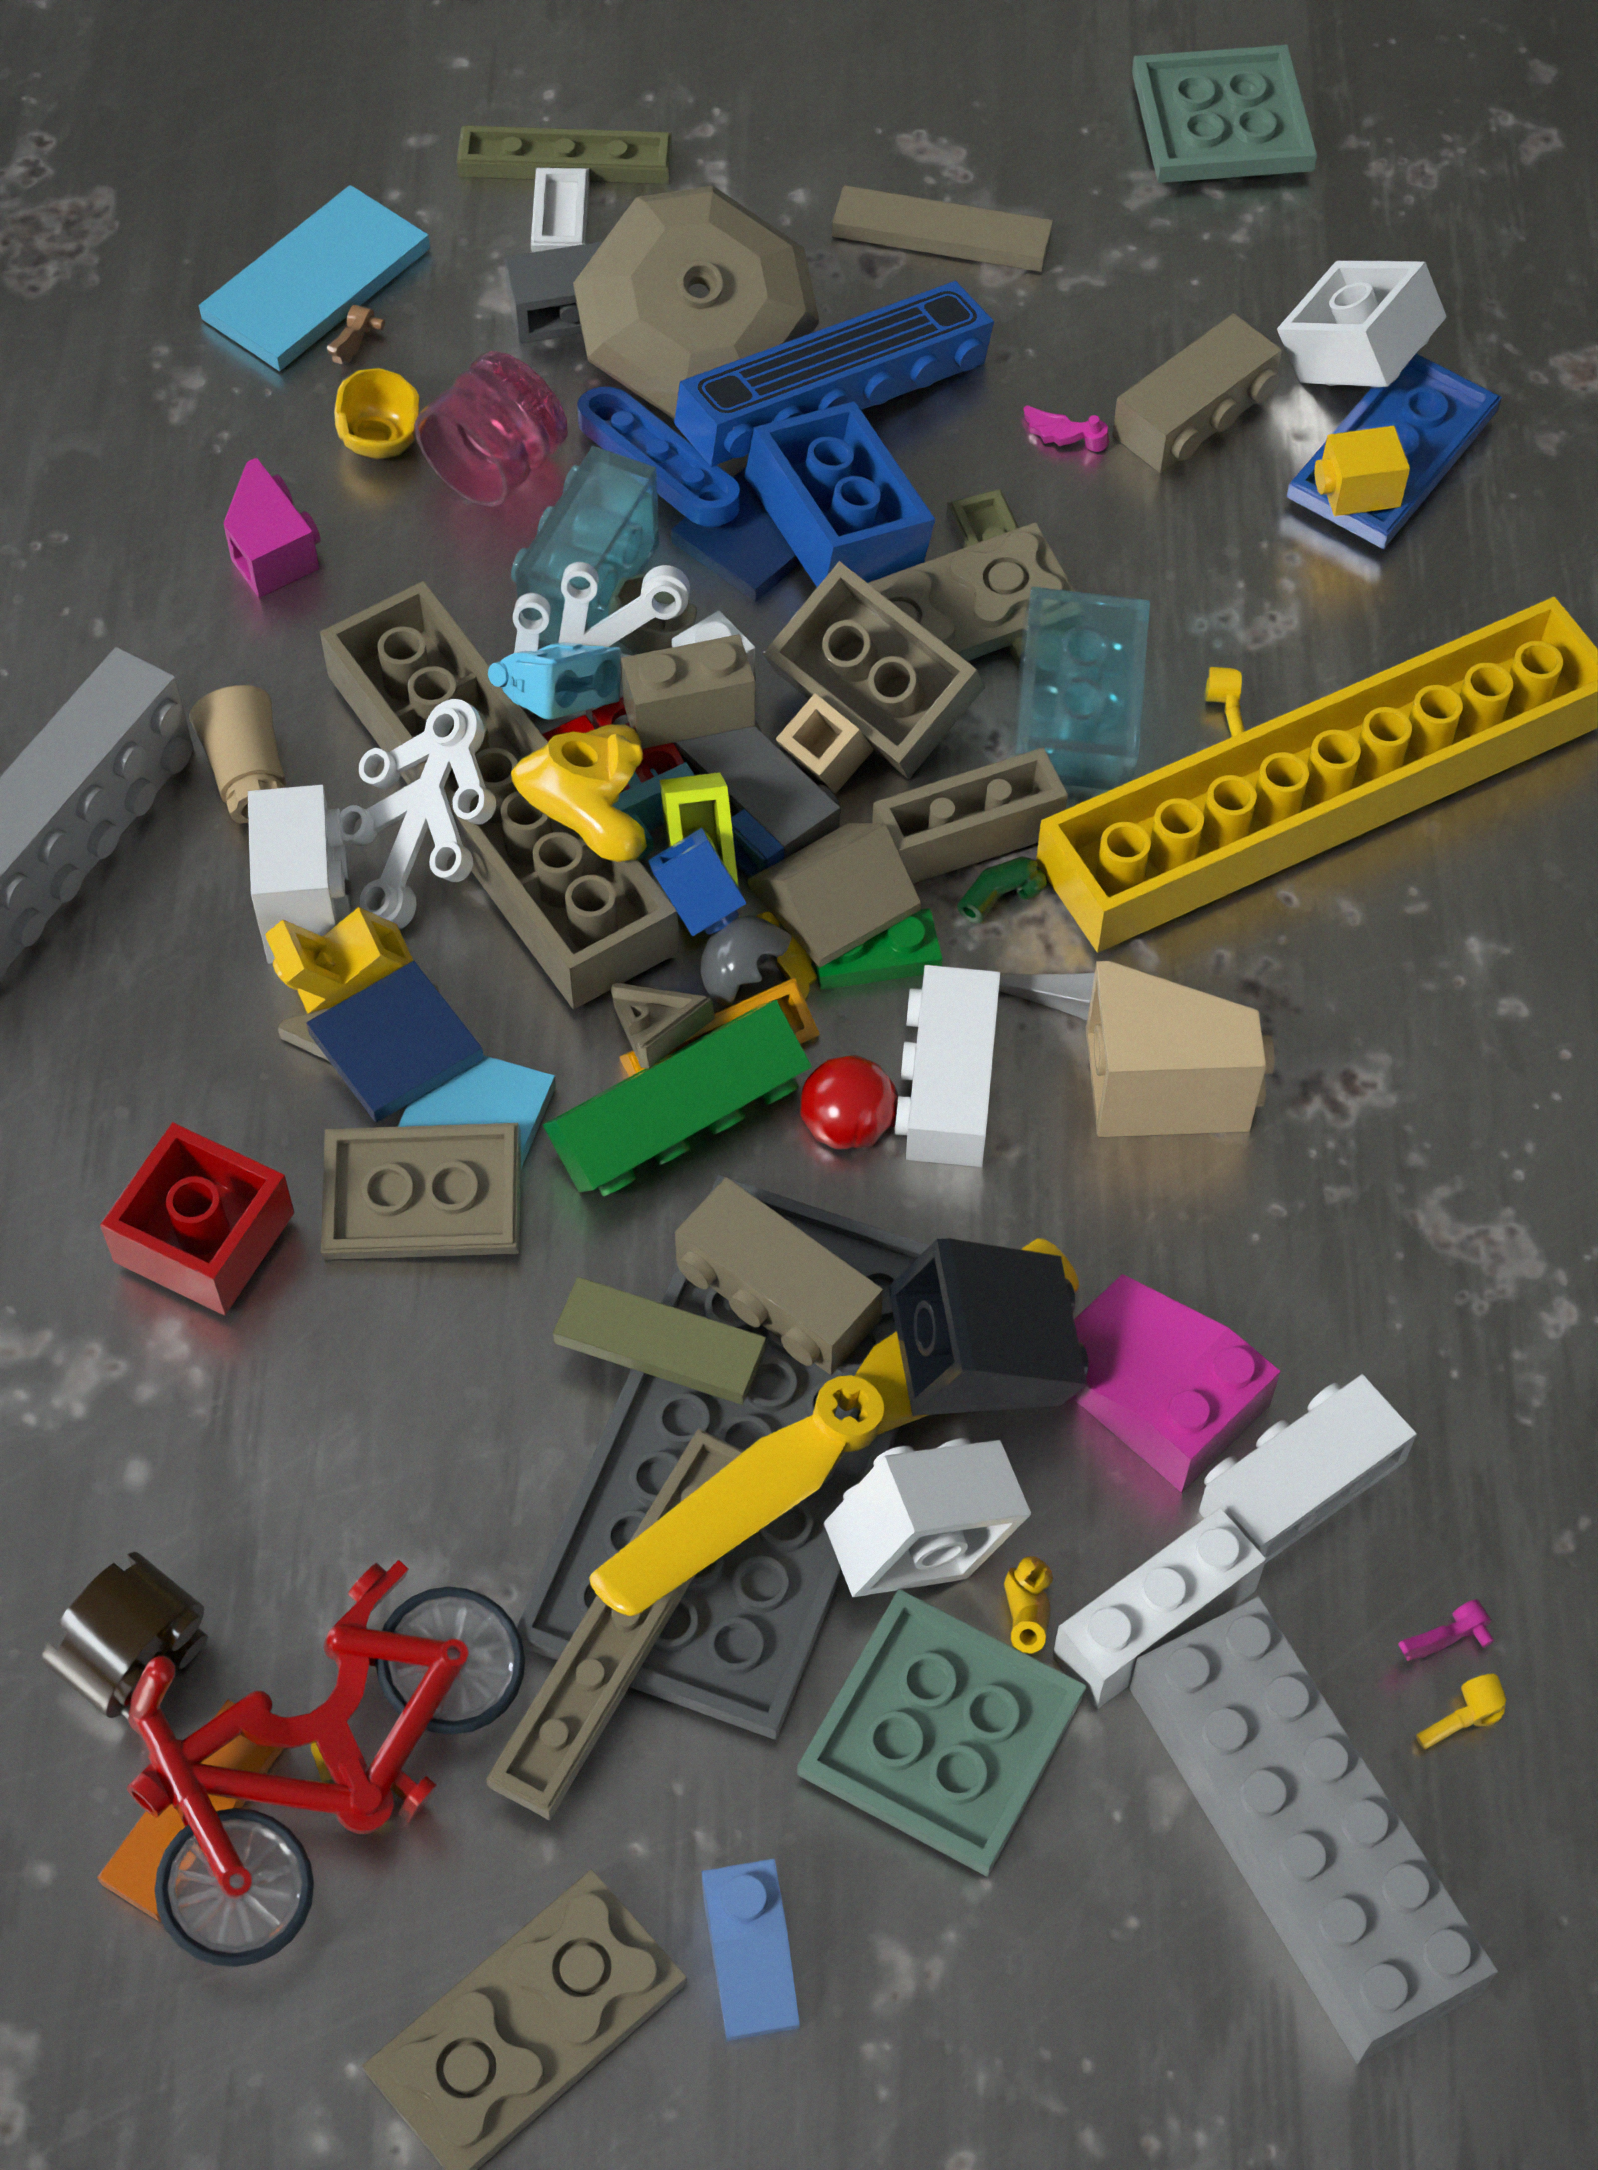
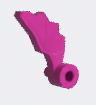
M1028 405L1023 407L1025 419L1029 423L1030 433L1041 436L1044 444L1055 442L1058 446H1062L1084 438L1087 449L1098 452L1106 449L1110 443L1108 426L1097 415H1092L1089 417V421L1080 423L1070 421L1066 415L1047 413Z
M1474 1599L1456 1609L1452 1614L1456 1621L1455 1623L1448 1626L1442 1625L1426 1633L1399 1642L1398 1645L1407 1661L1418 1657L1423 1659L1432 1653H1437L1463 1636L1475 1635L1483 1648L1491 1645L1495 1640L1486 1627L1492 1620L1480 1601Z

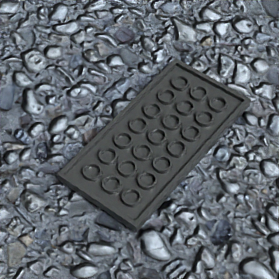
M717 1176L710 1193L725 1178L724 1176ZM730 1179L883 1289L881 1320L838 1369L830 1375L815 1363L807 1366L797 1361L786 1351L778 1336L763 1325L753 1327L744 1322L732 1310L729 1300L710 1286L707 1289H701L692 1284L681 1273L677 1265L661 1304L766 1337V1349L743 1405L631 1369L516 1627L522 1638L523 1648L558 1661L597 1596L590 1584L589 1577L591 1573L628 1545L698 1428L745 1451L760 1438L811 1416L819 1390L827 1381L838 1376H854L873 1347L896 1332L888 1287L930 1245ZM837 1406L835 1417L842 1420L845 1417L851 1416L858 1422L861 1411L856 1407L849 1411H844ZM900 1426L877 1435L869 1446L859 1451L844 1452L839 1462L817 1491L698 1572L629 1687L777 1740L842 1575V1569L824 1522L844 1501V1493L851 1487L859 1484L872 1470L874 1460L880 1454L892 1448Z

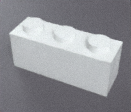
M925 965L922 989L910 988L906 1026L918 1027L917 1043L904 1042L901 1080L913 1081L911 1097L898 1096L895 1126L896 1135L907 1136L906 1160L982 1167L1000 972Z
M1363 1374L1343 1388L1338 1383H1333L1323 1389L1308 1405V1413L1292 1424L1287 1419L1275 1423L1258 1439L1256 1443L1257 1449L1240 1461L1235 1456H1230L1215 1466L1204 1479L1206 1487L1199 1508L1201 1516L1205 1519L1221 1507L1266 1558L1265 1563H1267L1405 1463L1417 1433Z
M1220 1507L1059 1625L1052 1657L1069 1677L1086 1685L1084 1695L1098 1710L1130 1686L1137 1658L1225 1614L1254 1593L1266 1558Z

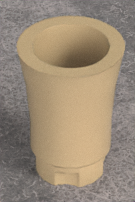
M234 685L215 690L199 699L190 710L189 721L204 747L215 775L222 801L227 804L232 820L242 824L249 823L248 791L285 788L286 779L275 739L270 695L259 687Z

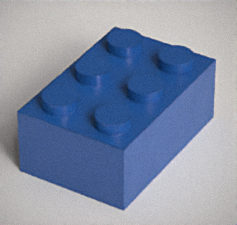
M855 401L754 427L745 478L816 587L821 584L839 561L867 583L925 562L936 519Z

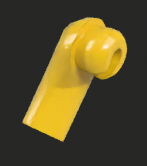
M1026 1556L1020 1561L1017 1568H1010L1004 1581V1588L1013 1620L1011 1631L1012 1644L1017 1650L1030 1654L1038 1652L1046 1642L1051 1607L1049 1599L1043 1590L1047 1589L1053 1582V1574L1050 1567L1035 1556Z

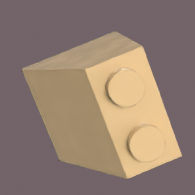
M1096 961L1086 1035L1097 1136L1122 1137L1250 1132L1255 1108L1264 1107L1266 1082L1264 1074H1272L1274 1070L1273 1039L1271 1035H1262L1258 1010L1111 961Z

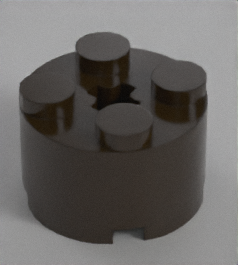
M138 1552L127 1554L131 1566L125 1571L115 1563H112L86 1586L58 1622V1625L67 1632L59 1649H56L47 1641L42 1654V1662L108 1718L123 1715L128 1719L132 1694L146 1665L151 1659L157 1656H165L171 1659L180 1669L184 1668L197 1656L208 1639V1635L199 1628L204 1615V1606Z

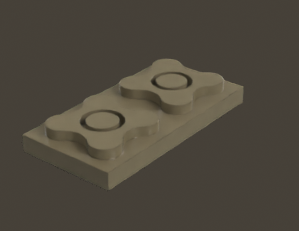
M1036 522L868 583L966 661L1012 645L1015 639L1023 637L1026 640L1053 630L1055 626L1066 625L1083 619L1084 606Z
M590 1869L366 2061L362 2068L444 2170H478L687 1985V1976L598 1875Z

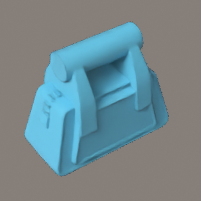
M567 642L554 643L537 651L513 653L500 662L491 664L488 669L490 682L496 687H501L513 703L527 708L541 718L548 720L616 703L620 700L621 649L619 647L586 646Z

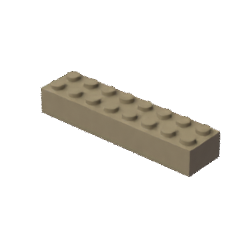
M424 581L320 631L328 677L381 749L390 752L423 733L430 713L435 707L446 700H463L471 704L478 711L484 724L485 734L482 745L475 753V757L486 789L490 790L495 796L496 808L494 814L483 824H473L455 814L452 802L459 785L452 768L444 786L445 793L462 845L472 854L473 866L471 871L573 1010L611 990L613 984H622L679 953L677 911L639 860L636 858L635 860L616 862L601 858L588 847L579 833L551 819L533 807L518 792L512 782L511 771L521 759L547 745L548 742L523 709L513 703L501 687H496L490 682L488 677L490 666ZM454 724L450 728L449 734L452 732ZM427 760L401 773V776L408 785L420 779ZM479 795L472 799L469 807L470 812L474 811L478 806Z

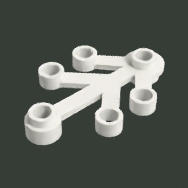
M572 563L565 569L561 582V591L565 597L559 643L567 642L586 646L609 647L655 617L663 620L676 618L684 612L688 605L690 593L689 580L676 567L668 565L657 566L645 575L642 582L641 596L585 631L589 602L597 593L599 576L595 568L588 563ZM581 576L590 582V586L587 589L579 590L574 588L569 580L573 577ZM662 591L668 592L674 596L675 601L671 604H662L654 599V595ZM525 594L515 604L513 622L517 628L514 653L538 650L540 633L548 626L551 613L549 602L539 594ZM525 608H535L540 611L542 617L535 621L528 620L521 611ZM621 654V657L632 656L627 654ZM521 707L526 715L534 714L527 708ZM593 708V709H589V710H586V711H585L587 717H588L591 721H592V711L595 710V709H597V708Z
M460 699L446 700L435 707L427 719L423 733L390 752L380 748L370 749L362 756L359 763V774L364 782L379 789H388L396 784L402 772L427 760L420 779L368 809L351 805L340 813L343 840L357 846L368 845L375 839L379 831L404 818L381 878L368 883L360 895V907L396 923L399 930L408 925L416 911V896L412 889L406 885L428 826L435 844L429 860L432 872L436 876L450 882H460L472 870V854L462 845L444 789L451 768L459 785L452 802L453 810L458 817L473 824H483L492 817L496 808L495 796L490 790L486 789L475 757V753L482 745L484 739V724L478 711L471 704ZM454 724V728L452 732L449 734L450 728ZM382 761H384V769L382 773L376 777L377 767ZM479 795L478 806L474 811L470 812L469 807L472 799ZM359 818H361V827L358 830V832L354 834V825ZM455 853V864L451 869L447 870V861ZM386 896L385 902H384L383 906L381 907V902H382L383 898Z

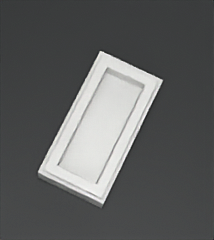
M536 168L531 252L587 244L590 191L589 169Z

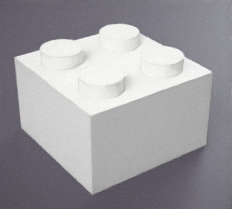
M1336 261L1282 322L1277 331L1300 383L1326 384L1329 386L1358 385L1379 388L1388 387L1398 378L1403 368L1419 349L1429 341L1430 336L1447 316L1426 262Z
M323 785L248 791L251 897L268 964L273 963L275 957L265 933L282 919L323 936L351 913L349 895H345L344 881L350 880L347 847L346 844H343L339 808L328 809Z
M959 1438L946 1442L936 1449L914 1451L911 1446H899L880 1454L873 1462L874 1467L863 1480L844 1493V1501L826 1519L824 1525L852 1597L968 1579L1031 1515V1512L1001 1440L971 1444L969 1439Z

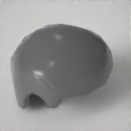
M751 915L737 917L724 929L715 932L707 942L701 962V975L704 987L710 997L723 1006H731L737 991L743 988L742 984L757 983L762 980L757 966L763 965L772 955H784L789 947L792 936L776 925Z

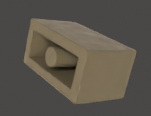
M740 634L621 657L623 704L630 727L635 730L641 740L642 749L755 726V679Z

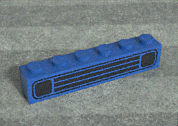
M953 281L680 381L674 424L711 467L734 458H741L749 454L753 429L756 426L855 401L860 410H863L873 405L883 404L889 399L915 389L928 387L936 381L963 371H970L984 364L994 320L957 281Z

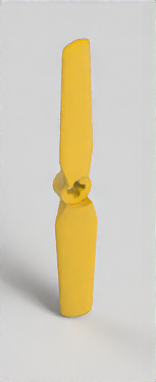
M1037 1238L1020 1249L1061 1256L1065 1278L1071 1282L1074 1293L1078 1290L1079 1280L1076 1271L1065 1254L1056 1245L1046 1239ZM897 1331L873 1347L854 1376H838L827 1381L819 1390L811 1416L760 1438L592 1572L589 1577L590 1584L599 1598L618 1613L626 1616L638 1615L817 1491L839 1462L844 1452L859 1451L869 1446L877 1435L927 1416H912ZM837 1406L844 1411H849L854 1407L860 1410L858 1422L851 1416L845 1417L842 1420L835 1417Z

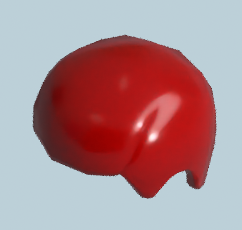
M857 1055L828 1059L817 1067L805 1081L801 1092L800 1115L815 1140L835 1149H850L852 1147L871 1148L890 1127L895 1128L899 1095L893 1081L877 1063Z

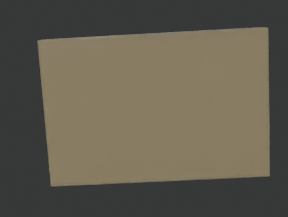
M495 1123L325 1129L321 1255L325 1260L519 1254L521 1129L519 1124Z

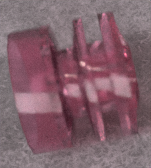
M490 351L480 355L471 364L469 370L462 372L457 377L452 388L442 391L419 413L414 423L416 441L425 459L436 474L459 495L475 504L487 507L503 504L526 481L531 470L539 468L546 461L548 455L554 454L563 445L568 436L567 417L559 399L545 380L524 362L510 354Z

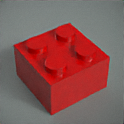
M172 1122L101 1222L100 1227L115 1263L226 1316L295 1211L285 1174Z

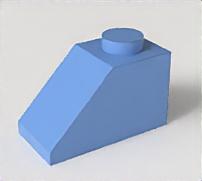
M775 1859L702 1871L703 1900L726 2040L732 2041L800 2029L788 1932Z

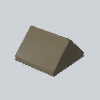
M847 823L748 878L749 888L819 968L921 910L920 899L886 824Z

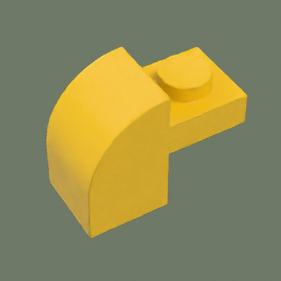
M360 907L356 908L323 936L283 919L265 933L275 957L273 968L276 974L288 987L298 991L307 1013L334 1007L413 961L397 924Z

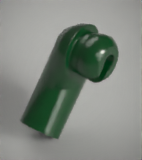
M1023 856L986 868L957 903V909L966 920L976 924L981 923L1001 896L1013 889L1024 900H1029L1031 897L1035 898L1047 884L1046 875L1036 868L1038 865L1036 861Z

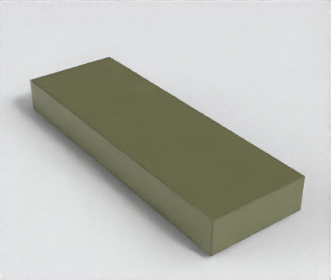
M578 1276L553 1331L555 1344L741 1405L745 1402L766 1349V1337Z

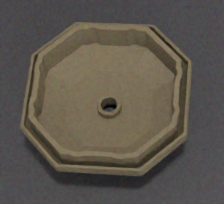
M713 185L636 197L573 283L587 360L674 420L680 381L813 333L820 322L805 248ZM694 284H702L708 289L709 294L703 298H697L689 292V288Z

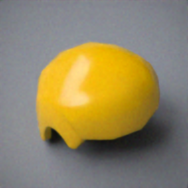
M382 368L356 371L345 379L338 389L334 415L339 439L344 441V445L348 449L364 457L377 460L399 456L415 441V435L418 431L420 397L417 390L401 374Z

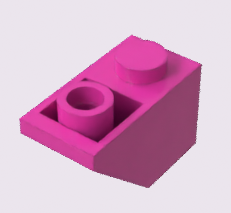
M257 457L246 462L223 524L232 562L258 598H261L320 569L315 545L321 542V537L309 513L306 511L299 513L293 506L292 496L282 477L278 474L271 477Z

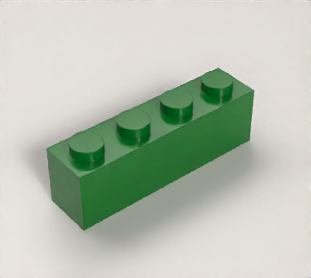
M775 999L754 1007L662 1058L651 1068L640 1070L544 1123L543 1127L578 1192L599 1188L602 1196H606L636 1180L637 1177L632 1168L651 1157L655 1159L657 1165H661L691 1149L692 1147L687 1137L708 1126L711 1134L714 1135L743 1120L746 1116L741 1107L761 1096L767 1105L799 1088L795 1077L812 1068V1065L779 1003Z

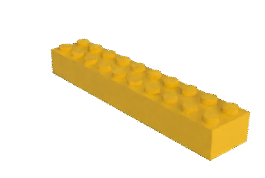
M1554 596L1041 820L1036 862L1096 952L1099 953L1597 729L1598 649Z

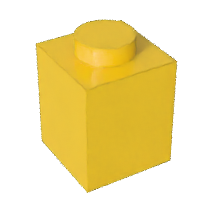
M1395 426L1327 435L1323 458L1315 463V482L1318 492L1321 495L1327 494L1334 516L1401 507L1410 467Z

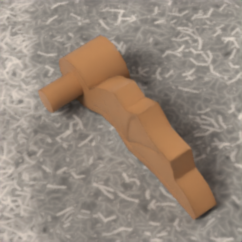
M355 304L352 305L347 316L348 328L345 327L339 337L327 347V352L329 355H332L333 362L339 364L344 362L350 363L353 355H356L359 350L364 333H369L371 328L382 331L385 327V320L374 317L372 309Z

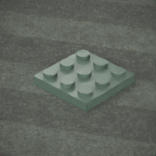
M1288 45L1134 56L1132 74L1158 183L1314 171L1317 153Z
M898 1589L797 1766V1775L988 1877L1084 1697L1086 1685Z

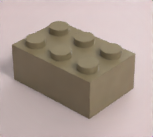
M840 561L762 653L775 673L808 699L816 693L859 728L874 749L873 751L908 779H910L985 688L975 667Z

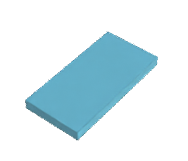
M349 185L199 304L201 319L278 371H281L346 318L352 305H362L430 249L429 235L360 190Z

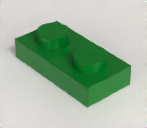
M931 908L921 909L820 968L814 962L820 990L924 975L925 965L942 966L943 958Z

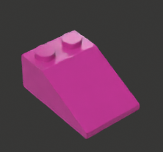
M1124 1274L1120 1275L1074 1319L1078 1341L1084 1345L1087 1351L1089 1368L1086 1377L1087 1385L1072 1396V1398L1181 1493L1271 1405L1281 1372L1277 1367L1229 1327Z

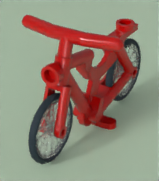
M399 1559L388 1571L384 1570L378 1563H375L349 1590L348 1595L356 1604L328 1631L324 1641L325 1654L330 1659L336 1661L339 1669L336 1687L325 1703L307 1714L281 1717L271 1713L273 1701L270 1695L264 1691L257 1690L249 1693L184 1740L176 1738L160 1706L174 1679L175 1665L171 1659L165 1656H157L148 1662L132 1694L128 1720L131 1728L143 1738L150 1752L148 1758L151 1763L126 1788L132 1798L155 1818H158L172 1804L174 1809H177L185 1826L165 1849L157 1868L155 1882L158 1914L165 1930L179 1947L194 1958L216 1966L240 1967L256 1964L276 1955L295 1938L304 1925L312 1905L314 1880L311 1862L303 1844L294 1833L274 1817L256 1810L230 1808L216 1811L208 1795L336 1814L339 1822L347 1830L357 1834H370L379 1830L388 1821L394 1807L391 1790L404 1801L398 1812L404 1820L410 1823L430 1800L437 1785L427 1775L416 1784L402 1771V1768L424 1731L455 1735L478 1730L491 1724L506 1712L519 1692L525 1668L522 1638L514 1621L500 1605L486 1595L467 1588L447 1586L428 1589L410 1597L397 1607L383 1625L382 1631L367 1629V1622L371 1612L406 1577L409 1570ZM373 1666L376 1667L378 1682L386 1699L400 1716L368 1767L347 1721L356 1711L362 1700L368 1668ZM240 1735L259 1746L297 1748L316 1743L334 1784L201 1764V1762Z

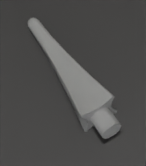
M1000 973L999 992L1027 999L1087 1020L1095 973Z

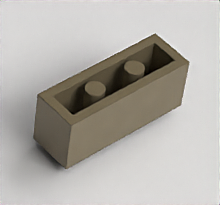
M1231 314L1117 397L1112 436L1156 471L1162 473L1176 461H1184L1191 457L1203 441L1217 431L1223 432L1227 430L1242 412L1256 402L1259 404L1265 402L1274 393L1279 383L1278 370L1282 349L1236 314Z
M1044 747L876 801L873 804L872 824H886L912 884L1038 843L1041 820L1066 810L1068 794Z
M725 1177L675 1230L676 1262L681 1273L695 1286L701 1289H707L710 1286L729 1300L730 1307L735 1314L750 1326L759 1327L763 1325L781 1339L786 1351L804 1365L811 1366L815 1363L825 1372L832 1375L881 1320L883 1289L728 1177Z

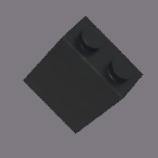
M951 1238L936 1239L888 1287L912 1416L1061 1406L1087 1385L1088 1355L1084 1345L1078 1341L1073 1317L1075 1293L1071 1282L1065 1278L1061 1256Z

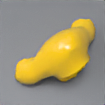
M626 724L601 726L587 733L569 732L555 735L547 745L521 759L511 771L512 782L516 789L533 807L551 819L575 830L580 834L588 847L601 858L616 862L635 860L647 847L643 827L628 814L612 807L614 803L618 802L619 793L627 785L643 757L640 738L635 730Z

